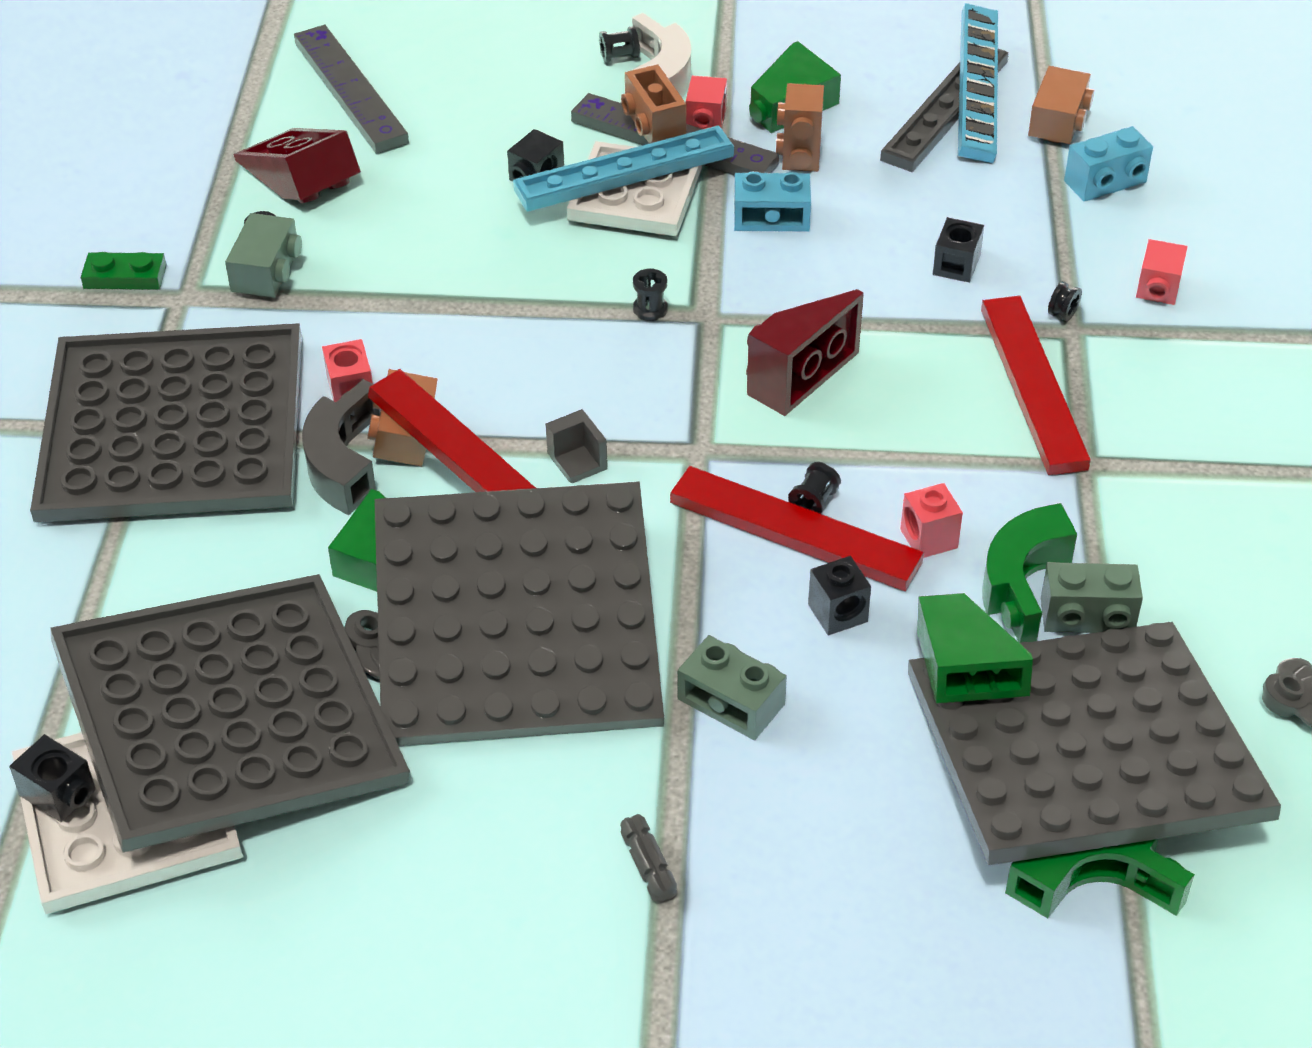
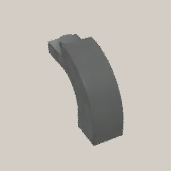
M364 379L350 391L344 393L337 402L325 396L319 399L308 413L302 430L307 471L314 490L325 502L348 516L358 508L371 489L376 490L372 461L347 447L351 440L370 425L372 414L380 416L379 409H374V402L368 398L369 387L373 384Z

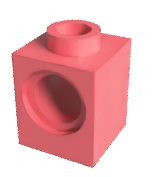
M692 75L686 97V124L701 129L720 126L722 129L727 108V78Z
M1149 239L1136 298L1175 305L1188 246Z
M362 339L322 346L326 375L334 402H337L344 393L350 391L363 379L373 384L371 369Z
M945 483L904 494L900 530L912 548L923 551L924 558L958 548L963 512Z

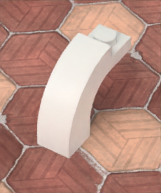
M643 12L632 17V26L636 28L639 38L640 52L651 59L632 70L659 64L680 96L683 97L688 91L691 81V42L687 33L676 22L663 27Z

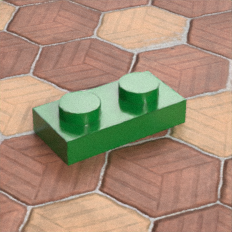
M88 252L80 278L83 289L160 290L167 264L164 253Z

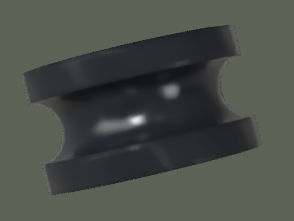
M1060 282L1050 298L1048 314L1055 316L1059 313L1062 320L1069 321L1079 306L1082 289L1078 287L1069 289L1068 283Z

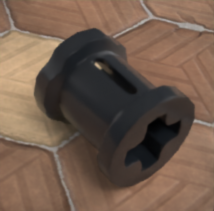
M634 26L628 27L627 31L609 34L606 31L599 32V47L604 63L611 62V59L628 55H631L633 58L639 57V38ZM625 42V45L613 46L616 43Z
M647 268L638 271L633 276V288L637 292V298L633 302V312L641 320L656 321L659 318H663L668 312V303L664 299L668 278L661 270ZM651 280H654L655 284L651 287Z
M814 462L806 469L805 479L801 485L794 486L790 491L788 501L822 514L825 509L826 499L829 495H833L838 491L841 478L834 468L823 462Z

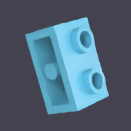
M1133 126L1069 146L1064 182L1083 202L1147 182L1153 145Z
M735 173L734 231L810 232V173Z

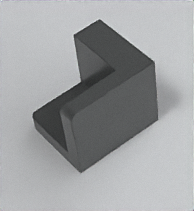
M583 409L545 423L547 454L570 483L578 482L608 469L606 438Z

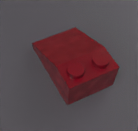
M291 128L233 154L236 162L281 198L298 200L299 203H307L319 198V191L328 187L329 189L343 187L350 183V177L361 173L347 130Z
M855 289L772 314L763 323L754 326L747 337V395L779 414L786 416L859 353L864 292Z

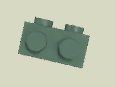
M255 213L249 214L225 260L231 292L276 297L282 283H286L289 278L290 266L294 258L300 256L302 249V238L300 235H297L294 218Z
M1047 562L1040 598L1044 632L1096 633L1110 629L1137 627L1143 601L1138 564Z
M708 635L677 670V699L755 741L785 705L787 675L780 672L775 666L763 663L741 652L735 645L724 643Z

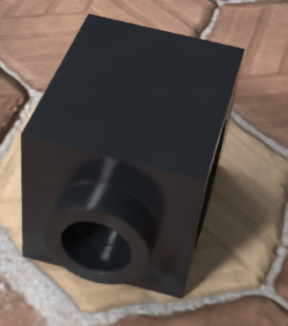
M533 129L507 150L509 180L513 182L517 178L565 166L563 141Z
M947 217L935 246L932 275L970 283L981 255L985 225Z
M851 556L810 569L808 606L828 636L868 622L871 585Z
M45 734L9 766L19 796L60 822H63L75 809L82 807L96 790L87 760Z

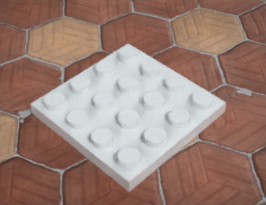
M82 732L54 740L87 760L96 788L88 801L82 807L75 809L63 822H60L20 796L40 901L45 915L243 858L235 826L122 853ZM29 747L12 751L13 762Z

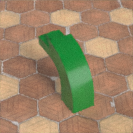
M1062 503L1034 508L1014 517L997 532L988 549L982 586L984 608L988 615L1001 613L1005 627L1007 629L1012 628L1019 643L1037 641L1042 611L1026 579L1033 573L1046 569L1047 562L1072 563L1077 532Z
M1158 839L1014 861L1010 865L1005 894L1048 919L1064 897L1075 888L1093 882H1108L1124 886L1177 916L1187 902L1195 874L1186 870L1174 859L1165 858L1156 853Z

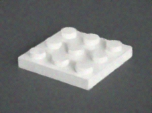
M595 141L588 160L635 148V146ZM702 165L570 200L567 206V220L617 227L624 230L644 231L658 235L677 236L702 170Z

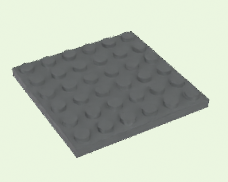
M300 323L58 337L30 508L33 522L293 507L302 340Z
M640 481L375 499L380 711L384 713L398 746L664 726Z
M320 574L50 627L51 642L122 853L409 783L410 770L384 713L380 711V704L353 645L345 632L342 621Z
M1173 621L1124 629H1110L1103 632L1064 636L1062 638L1034 642H1021L1020 644L1031 653L1033 658L1030 696L936 703L924 658L908 660V675L988 865L1279 820L1281 810L1279 800Z

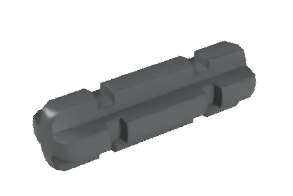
M640 814L625 817L620 822V833L625 844L631 847L629 852L643 881L648 883L646 888L652 900L661 903L666 899H672L677 894V883L672 872L666 869L668 864L654 836L648 832L650 827L645 817Z

